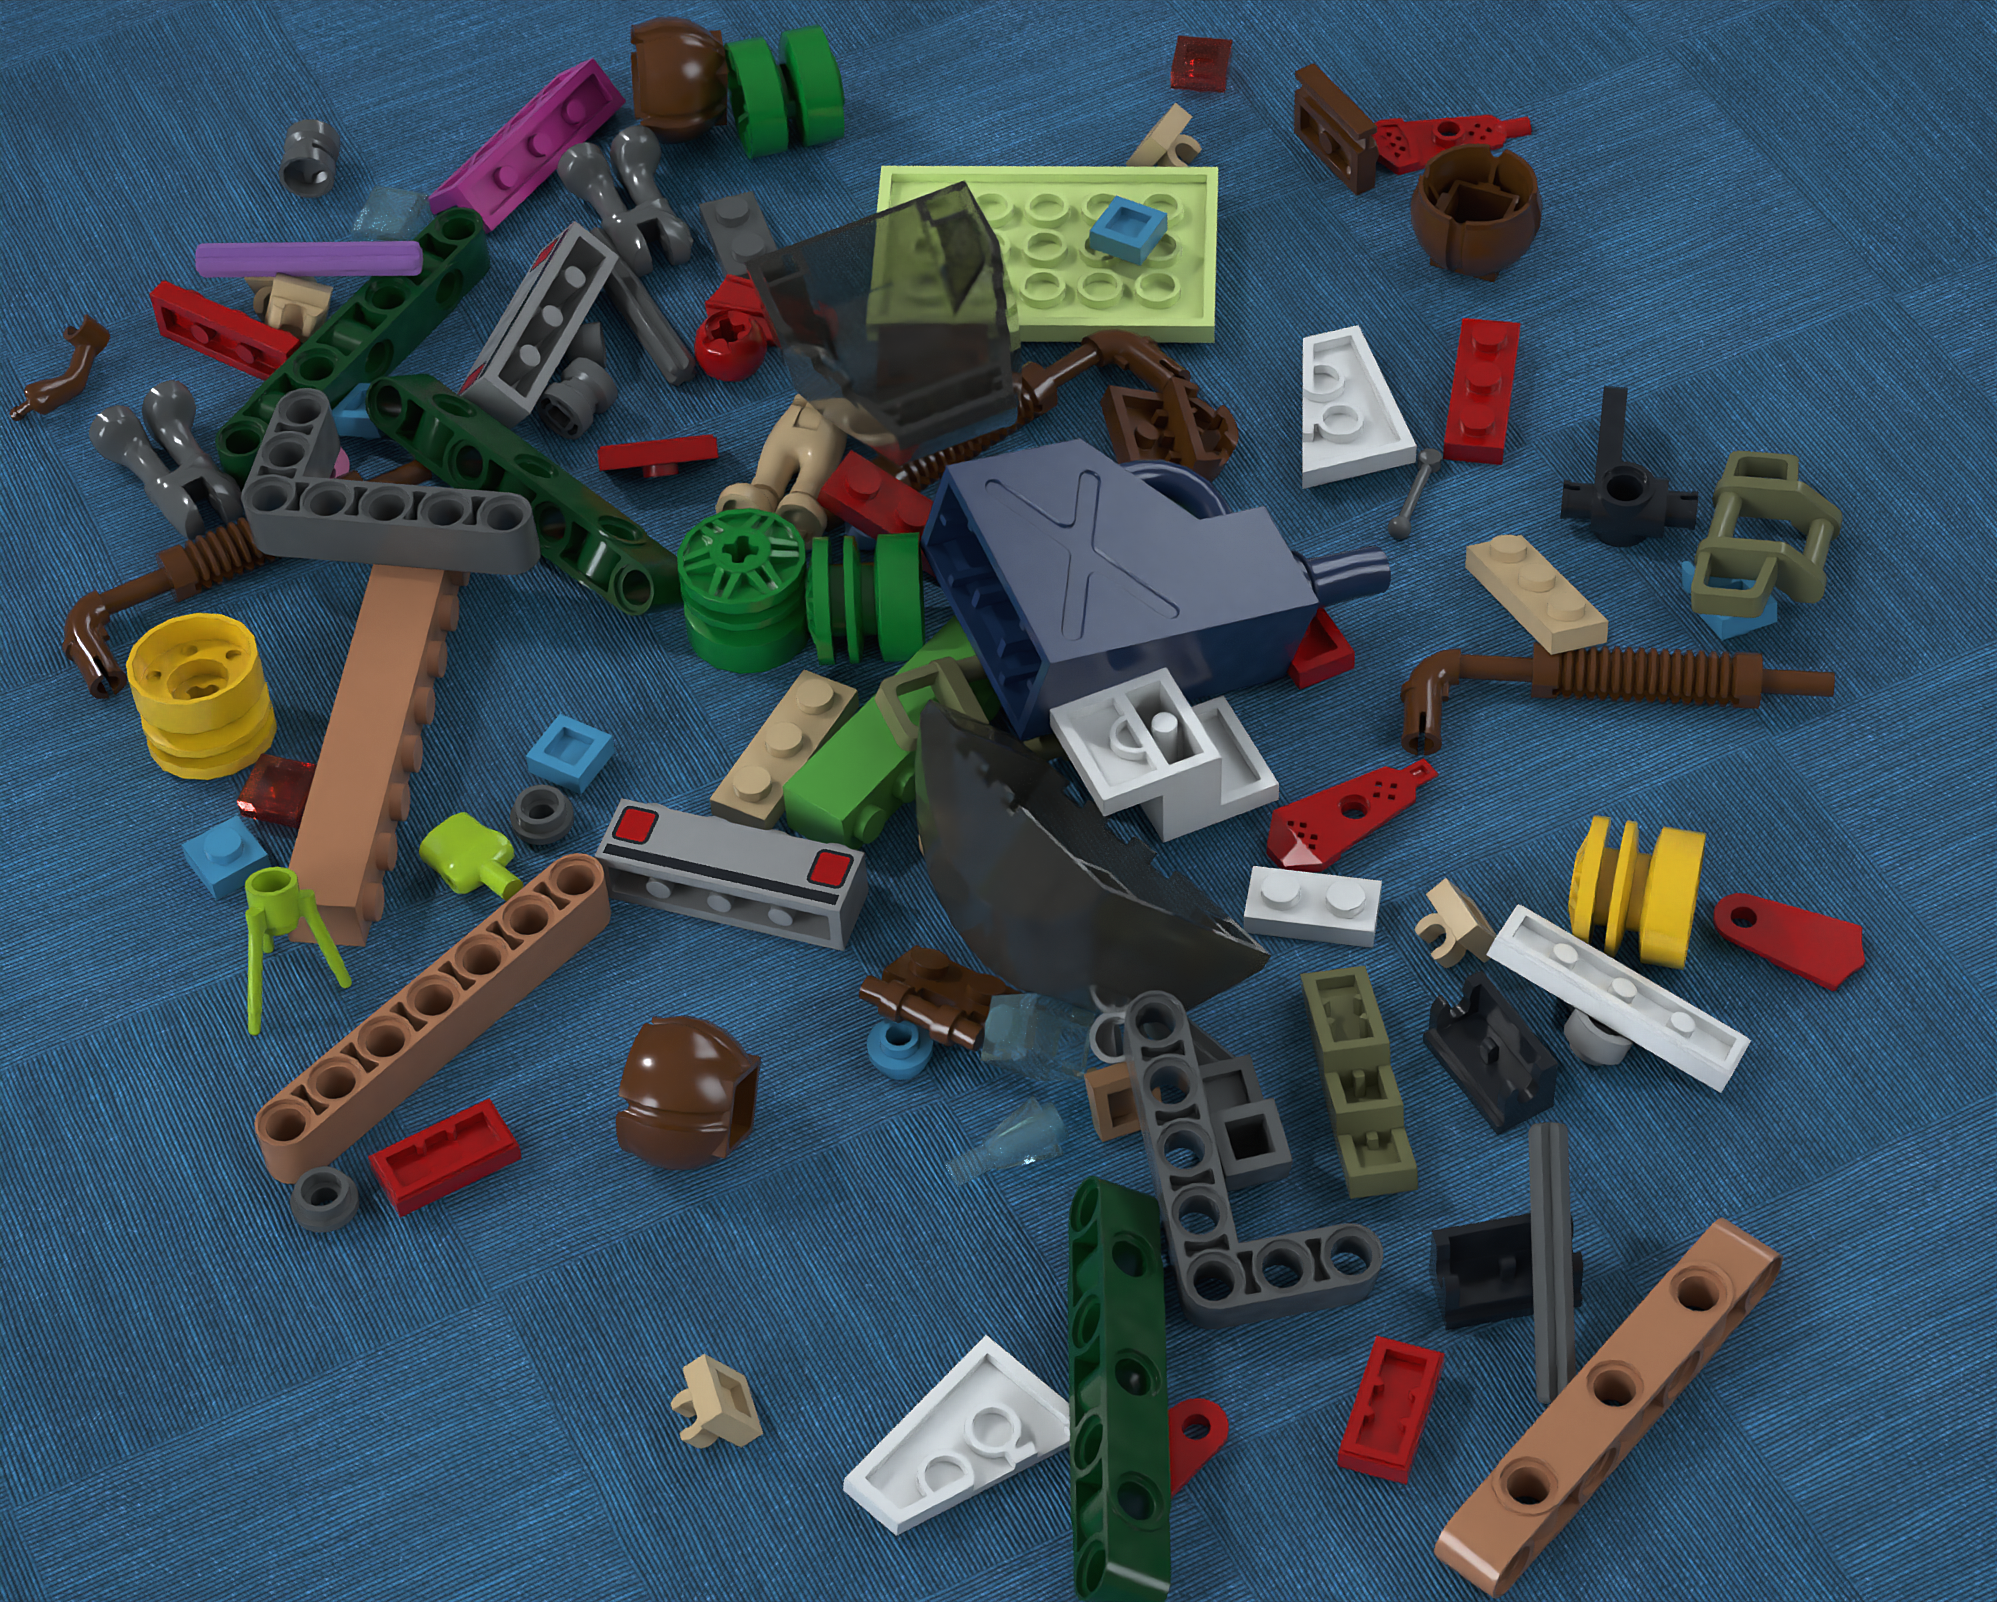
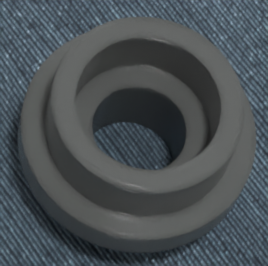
M534 785L526 788L517 796L515 804L511 809L510 821L512 830L519 839L529 844L545 845L556 842L566 836L574 824L572 804L560 790L553 786Z
M328 1166L316 1167L305 1172L296 1182L290 1198V1206L296 1222L309 1231L319 1233L335 1231L348 1224L356 1215L360 1203L354 1181L340 1170ZM328 1200H332V1201H333V1202L330 1203V1204H327V1205H324V1206H318L320 1203H322V1202H324V1201H328Z

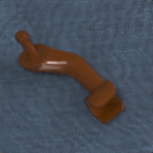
M88 314L83 316V323L78 330L73 326L66 328L63 337L75 347L69 368L63 375L26 385L24 389L26 401L19 406L13 407L10 411V417L14 421H21L32 410L46 415L82 393L85 389L95 356L103 351L110 340L111 335L109 331Z

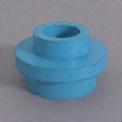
M885 1019L875 1025L870 1031L867 1038V1053L871 1063L884 1076L895 1080H906L921 1073L930 1061L934 1050L933 1039L929 1036V1030L912 1022L904 1020L898 1024ZM898 1042H906V1043H907V1044L901 1045V1046L892 1045V1044L898 1043Z

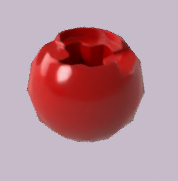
M727 309L720 310L706 318L696 331L694 341L695 357L700 367L710 377L725 382H741L755 374L765 360L767 351L766 335L761 325L751 315L739 311H728Z

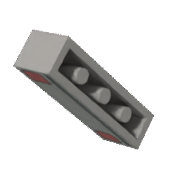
M576 221L569 225L539 252L456 394L476 404L509 430L526 418L533 410L619 256Z
M621 798L594 856L603 867L608 898L840 951L845 950L869 892L865 853L862 851L853 850L838 843L826 844L790 836L779 830H763L731 823L717 816L704 817L672 810L658 803L645 804Z

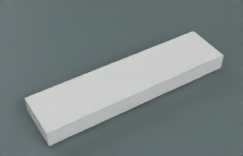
M1519 904L1502 927L1486 954L1720 1093L1728 1083L1751 1042L1748 1037Z

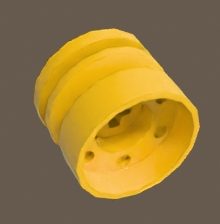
M193 613L171 618L148 630L133 645L126 662L128 680L137 711L141 716L142 728L147 739L150 755L164 771L183 779L211 780L229 776L254 764L271 747L277 731L275 713L267 682L264 678L255 636L242 622L222 614Z
M1594 815L1590 830L1577 851L1567 910V914L1570 915L1572 935L1591 946L1595 925L1607 927L1604 954L1614 958L1620 948L1625 931L1639 932L1640 963L1684 970L1707 833L1663 826L1652 854L1639 852V829L1636 821L1627 820L1621 847L1618 849L1608 847L1611 817Z

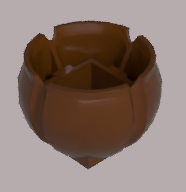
M674 16L655 17L641 24H632L630 40L631 44L636 45V52H631L635 120H643L640 122V125L651 129L659 143L664 145L682 144L692 141L711 130L714 126L727 125L728 72L721 30L708 31L691 20Z
M1488 144L1455 146L1435 155L1426 163L1423 175H1419L1418 184L1411 197V224L1419 245L1430 257V265L1495 283L1500 271L1509 268L1526 254L1542 222V196L1532 167L1522 157L1507 149L1499 157L1493 156Z
M688 1015L666 1018L653 1016L652 1024L645 1023L636 1036L623 1070L618 1097L624 1098L629 1106L626 1110L618 1112L616 1115V1136L619 1146L624 1152L634 1154L651 1166L668 1170H695L713 1164L719 1159L730 1155L753 1132L761 1057L747 1054L741 1043L726 1029L711 1021Z

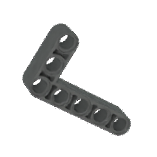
M300 388L287 393L276 405L241 497L255 545L264 554L499 575L521 574L530 570L539 561L541 547L532 508L528 500L521 495L507 492L331 479L330 476L339 455L341 443L327 396L317 389Z
M1147 991L1138 995L1130 1002L1126 1011L1123 1050L1155 1195L1159 1203L1160 1218L1179 1304L1184 1316L1193 1325L1203 1329H1222L1350 1305L1364 1300L1373 1291L1383 1262V1246L1378 1236L1365 1226L1345 1223L1242 1243L1238 1242L1185 1009L1176 997L1164 991ZM1148 1022H1158L1165 1025L1172 1034L1163 1040H1150L1142 1036L1138 1028ZM1161 1085H1173L1182 1090L1186 1098L1176 1104H1164L1159 1102L1151 1092ZM1186 1148L1193 1151L1200 1158L1201 1162L1193 1168L1180 1169L1167 1161L1166 1155L1174 1149ZM1190 1213H1202L1213 1220L1216 1227L1206 1234H1193L1181 1225L1180 1219ZM1340 1253H1352L1364 1261L1367 1270L1358 1275H1346L1334 1267L1331 1259ZM1283 1265L1296 1273L1299 1282L1289 1288H1278L1271 1285L1265 1279L1263 1272L1271 1266ZM1205 1278H1216L1223 1281L1229 1287L1231 1294L1225 1299L1210 1301L1202 1298L1196 1292L1194 1285Z

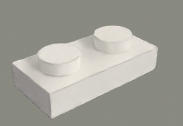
M1253 866L1244 912V933L1373 948L1381 901L1382 881Z

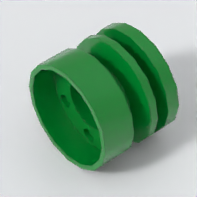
M746 508L726 510L707 517L686 533L677 551L678 575L681 583V596L684 600V616L688 641L698 657L717 669L744 674L766 672L788 663L806 647L811 633L808 630L805 575L808 568L805 541L796 527L776 513Z
M919 532L878 534L875 544L874 562L864 563L861 561L855 536H844L843 564H833L830 537H813L812 555L805 575L808 630L817 649L819 665L836 664L837 637H847L850 664L861 663L864 653L865 636L877 635L884 662L909 661L926 644L921 548L919 546Z

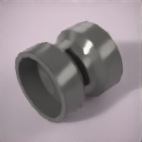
M303 119L295 122L288 128L284 142L285 154L282 157L279 169L280 182L286 190L304 198H317L326 195L332 189L336 175L335 163L338 160L341 147L340 136L336 130L327 123L315 119Z
M587 358L573 360L562 371L560 376L561 382L548 385L536 403L537 411L542 420L555 433L566 439L576 440L580 438L592 426L594 421L593 415L606 412L618 396L617 387L611 376L600 365Z

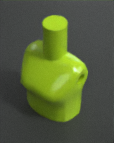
M466 812L450 816L430 831L420 844L419 855L422 861L438 872L445 883L457 894H468L485 884L502 899L508 901L524 887L523 882L505 868L514 858V848L507 837L501 832L485 827Z

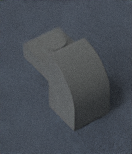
M1248 1054L1198 1066L1227 1192L1288 1178L1293 1159L1274 1097L1269 1099L1263 1098L1251 1055Z

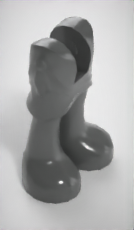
M642 125L630 126L619 132L612 141L610 149L613 173L637 206L630 211L625 207L615 188L608 161L598 145L590 142L578 143L568 148L558 163V174L564 186L572 194L590 203L603 219L601 222L602 229L610 237L619 254L638 278L646 276L653 271L647 243L658 240L671 265H681L690 260L691 247L694 243L687 224L675 216L668 199L661 195L655 183L654 174L660 162L661 148L654 132Z
M168 380L157 384L149 390L143 399L142 417L151 437L179 465L175 471L170 472L150 444L141 421L129 407L116 405L106 408L99 413L91 423L89 440L105 459L129 468L145 484L144 492L150 502L161 510L168 522L182 536L194 541L196 536H202L206 533L203 520L194 503L206 498L218 517L224 523H229L243 516L242 492L236 480L229 474L223 473L214 463L212 456L205 453L195 440L191 429L196 414V404L191 392L181 382Z

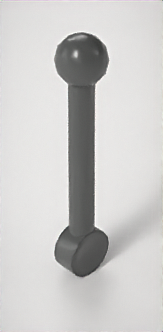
M1427 448L1420 451L1418 455V474L1399 515L1392 518L1388 523V532L1391 537L1404 539L1410 534L1412 527L1409 520L1430 473H1435L1441 468L1442 455L1438 450Z

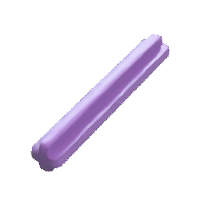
M416 241L202 243L197 246L195 254L196 270L202 277H275L277 273L293 277L408 276L420 274L423 267L422 248Z

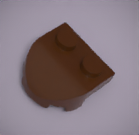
M1172 376L1162 393L1108 385L1100 400L1118 464L1135 460L1162 459L1186 466L1211 483L1224 469L1237 446L1239 438L1238 427L1225 405H1221L1215 411L1206 402L1197 397L1198 385Z

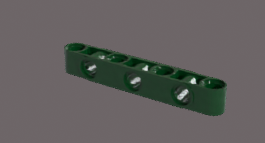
M457 207L445 210L439 214L412 240L419 243L423 252V267L420 274L372 276L220 428L216 434L215 444L223 473L229 474L236 480L241 492L244 489L276 405L283 396L300 388L317 389L327 396L331 410H333L359 383L371 384L372 381L379 377H388L454 311L461 299L487 274L491 261L483 219L478 212L465 207Z
M426 373L379 377L371 382L366 392L365 405L370 420L377 428L407 449L413 458L453 488L514 493L527 499L532 508L541 554L579 583L596 591L622 612L630 616L675 610L684 606L676 555L647 535L641 526L476 404L459 396L439 380Z
M1089 1176L1080 1184L1072 1199L1068 1219L1069 1275L1067 1288L1070 1494L1074 1589L1078 1599L1084 1602H1165L1171 1584V1484L1164 1269L1161 1257L1159 1203L1152 1195L1096 1176Z

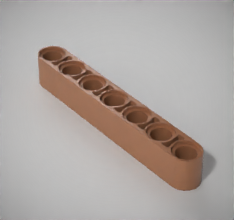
M579 853L565 855L554 861L270 1099L257 1113L254 1125L264 1161L271 1176L282 1183L296 1184L305 1172L316 1167L328 1166L601 933L609 924L611 908L603 867L599 861L592 856Z

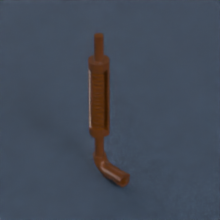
M1120 329L1101 330L1084 337L1081 342L1082 346L1045 369L1035 362H1027L1008 376L1003 377L998 382L984 389L981 393L979 392L973 398L968 399L955 409L950 410L947 414L942 415L938 420H934L929 425H926L921 431L915 432L912 436L903 440V442H899L885 453L870 460V462L914 490L921 492V490H925L939 479H942L946 465L972 460L973 457H977L991 446L1004 440L1008 435H1012L1024 427L1025 424H1029L1034 419L1058 405L1057 388L1092 366L1101 368L1106 365L1117 364L1124 371L1130 370L1158 393L1163 392L1171 376L1190 381L1191 374L1187 369L1163 353L1158 348V343L1150 336L1142 337L1134 332ZM823 507L827 515L826 532L832 531L845 522Z
M414 460L367 481L419 485L432 479V474L428 468ZM356 470L333 478L363 481ZM241 517L237 520V525L229 522L227 530L220 526L217 527L216 534L211 530L208 531L206 539L198 535L195 538V543L189 539L185 541V547L177 544L158 552L155 556L159 569L100 594L94 589L76 602L67 614L63 633L65 640L62 644V650L69 660L75 662L88 685L90 694L94 698H109L101 682L104 679L103 677L106 678L114 695L118 694L127 683L125 672L119 667L106 644L110 637L104 626L110 623L109 616L167 591L170 592L177 603H180L200 594L202 587L207 591L212 589V582L220 586L223 583V578L228 582L233 580V573L241 577L244 575V569L249 573L254 571V564L258 568H262L265 566V560L269 564L275 562V556L264 554L257 549L247 520ZM277 556L280 560L285 558L282 556Z
M1539 642L1533 643L1532 657L1461 654V648L1446 649L1424 658L1411 672L1409 680L1401 686L1400 698L1404 703L1401 745L1406 752L1418 755L1419 733H1424V755L1434 754L1441 749L1442 701L1448 702L1449 687L1459 685V679L1531 682V698L1556 699L1561 692L1563 698L1567 700L1573 693L1576 700H1581L1585 694L1588 701H1593L1597 694L1600 701H1605L1609 695L1612 702H1617L1620 696L1623 702H1629L1633 696L1636 703H1641L1645 697L1648 704H1653L1656 698L1660 704H1665L1669 698L1672 705H1677L1681 699L1684 705H1690L1693 700L1696 706H1701L1705 700L1708 707H1713L1717 701L1720 707H1726L1727 703L1730 702L1733 708L1759 709L1761 694L1833 697L1835 673L1763 669L1762 653L1736 652L1731 658L1728 651H1723L1720 657L1716 651H1711L1707 657L1704 650H1699L1695 656L1692 650H1687L1682 655L1680 649H1675L1671 655L1666 648H1663L1660 654H1658L1656 648H1651L1647 654L1644 647H1639L1636 653H1634L1632 647H1627L1622 652L1620 646H1615L1612 652H1610L1608 646L1603 645L1601 650L1598 651L1596 645L1590 646L1588 651L1586 648H1580L1551 655Z

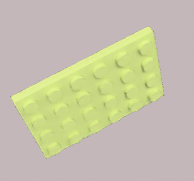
M881 166L866 317L867 341H879V328L995 326L996 342H1082L1084 337L1095 332L1120 329L1134 332L1142 337L1150 336L1157 343H1214L1218 167ZM1116 196L1167 213L1168 230L1141 266L1090 248L1089 231Z

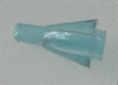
M1032 1095L982 1140L983 1144L944 1163L957 1188L994 1168L998 1171L1064 1156L1059 1142L1070 1136L1052 1101L1040 1106Z

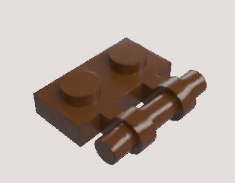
M915 945L884 968L882 979L872 975L867 976L859 990V999L877 1006L879 1015L898 1024L907 1020L929 1030L930 1038L941 1044L952 1047L957 1043L975 1052L980 1049L984 1040L990 1043L995 1042L1024 1018L1029 997L1006 986L1005 982L996 976L977 973L949 960L948 956L941 951L922 948L918 945Z

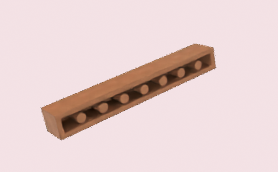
M373 564L288 867V869L296 873L300 890L311 889L314 891L317 910L335 945L365 947L372 921L379 922L382 918L384 910V887L382 885L385 871H393L396 864L398 845L395 831L398 821H406L409 814L410 788L408 781L410 773H418L421 768L423 743L420 735L423 724L430 725L434 718L435 693L433 685L435 678H443L446 671L447 645L445 639L448 631L454 632L457 628L459 620L457 593L459 586L468 585L470 572ZM300 917L297 928L288 933L289 941L317 943L305 917Z

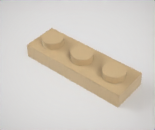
M1500 535L1494 537L1489 542L1467 546L1465 568L1551 655L1607 643L1609 621L1522 535Z
M804 669L710 797L712 815L732 823L771 830L785 811L782 786L850 720L859 707L858 690Z

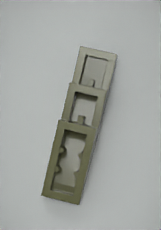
M1357 966L1300 974L1301 989L1316 1063L1350 1199L1418 1190V1168L1404 1127V1105L1391 1067L1390 1042L1366 967Z

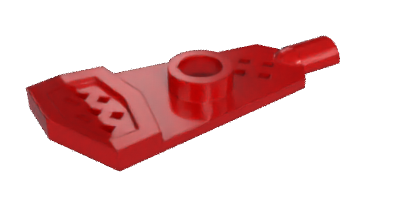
M1491 114L1407 122L1402 118H1393L1375 122L1377 133L1371 136L1378 147L1379 158L1377 161L1399 176L1425 169L1426 163L1431 158L1451 147L1465 144L1490 145V151L1503 148L1507 139L1532 135V129L1528 116L1503 121ZM1443 132H1452V133H1455L1456 135H1454V136H1443V135H1441L1440 133H1443Z
M1424 758L1402 770L1384 766L1275 809L1272 813L1266 854L1279 869L1310 873L1322 872L1341 859L1342 853L1416 803V788L1437 778L1439 773ZM1350 809H1356L1363 812L1365 817L1351 819L1344 816L1343 813Z

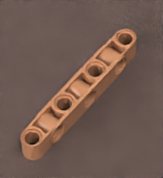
M1721 1217L1716 1220L1681 1260L1668 1271L1500 1460L1497 1467L1457 1510L1441 1532L1435 1545L1434 1556L1491 1597L1498 1599L1504 1595L1546 1546L1557 1537L1765 1296L1782 1267L1783 1255L1727 1219ZM1696 1306L1706 1311H1693L1686 1307ZM1616 1400L1624 1405L1619 1407L1608 1406L1601 1401ZM1528 1496L1539 1500L1540 1503L1526 1505L1515 1501L1514 1498Z

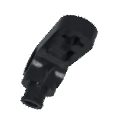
M1604 385L1595 482L1592 484L1564 480L1560 519L1591 520L1590 532H1593L1597 539L1607 545L1622 548L1638 545L1647 537L1663 539L1664 527L1687 528L1688 530L1695 531L1699 491L1668 490L1669 478L1654 477L1647 468L1639 464L1621 461L1628 387Z

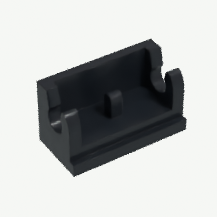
M1480 970L1466 977L1462 988L1463 998L1453 1008H1451L1443 995H1439L1434 1000L1430 1008L1429 1031L1423 1034V1043L1493 1131L1499 1135L1554 1106L1558 1063L1485 973Z
M1531 1213L1432 1230L1429 1275L1446 1330L1534 1315ZM1571 1216V1238H1573V1219H1572V1216ZM1572 1247L1573 1298L1575 1308L1582 1306L1583 1301L1581 1295L1583 1257L1581 1252L1573 1253Z

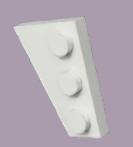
M1359 325L1304 337L1302 368V489L1415 463L1417 445Z
M985 1335L844 1478L843 1491L897 1536L1069 1447V1403Z

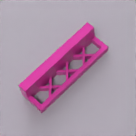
M594 58L559 73L438 187L424 203L434 215L455 205L457 207L473 209L483 219L485 234L493 231L558 168L559 160L568 148L578 143H584L626 100Z

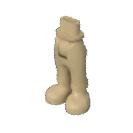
M812 382L808 385L805 392L797 394L791 406L771 430L761 452L756 474L751 484L736 483L726 487L719 496L715 508L716 514L726 510L746 508L776 513L796 527L805 541V550L811 549L813 537H822L827 526V515L817 501L821 488L839 466L846 447L847 428L852 419L851 411L848 407L852 400L851 392L843 386ZM799 473L790 493L784 497L790 479L794 474Z

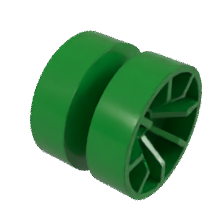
M819 24L782 31L778 46V65H776L772 51L762 36L724 44L731 109L741 144L749 159L787 151L789 141L788 119L792 120L794 129L805 147L843 139L845 131L843 107L845 100L841 74L836 58L831 53L827 38Z

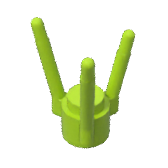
M268 867L258 870L245 881V891L249 907L245 912L248 927L247 1012L248 1032L252 1036H257L261 1031L263 952L267 954L272 953L275 947L274 936L285 935L295 930L299 924L298 919L300 917H305L342 988H349L352 985V979L345 967V963L317 910L314 891L311 889L300 890L296 873L284 867Z

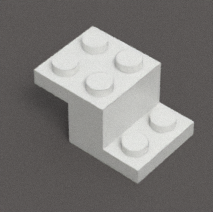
M1166 667L1050 709V726L1102 815L1105 817L1140 804L1163 843L1279 800L1278 781L1224 695L1191 707Z

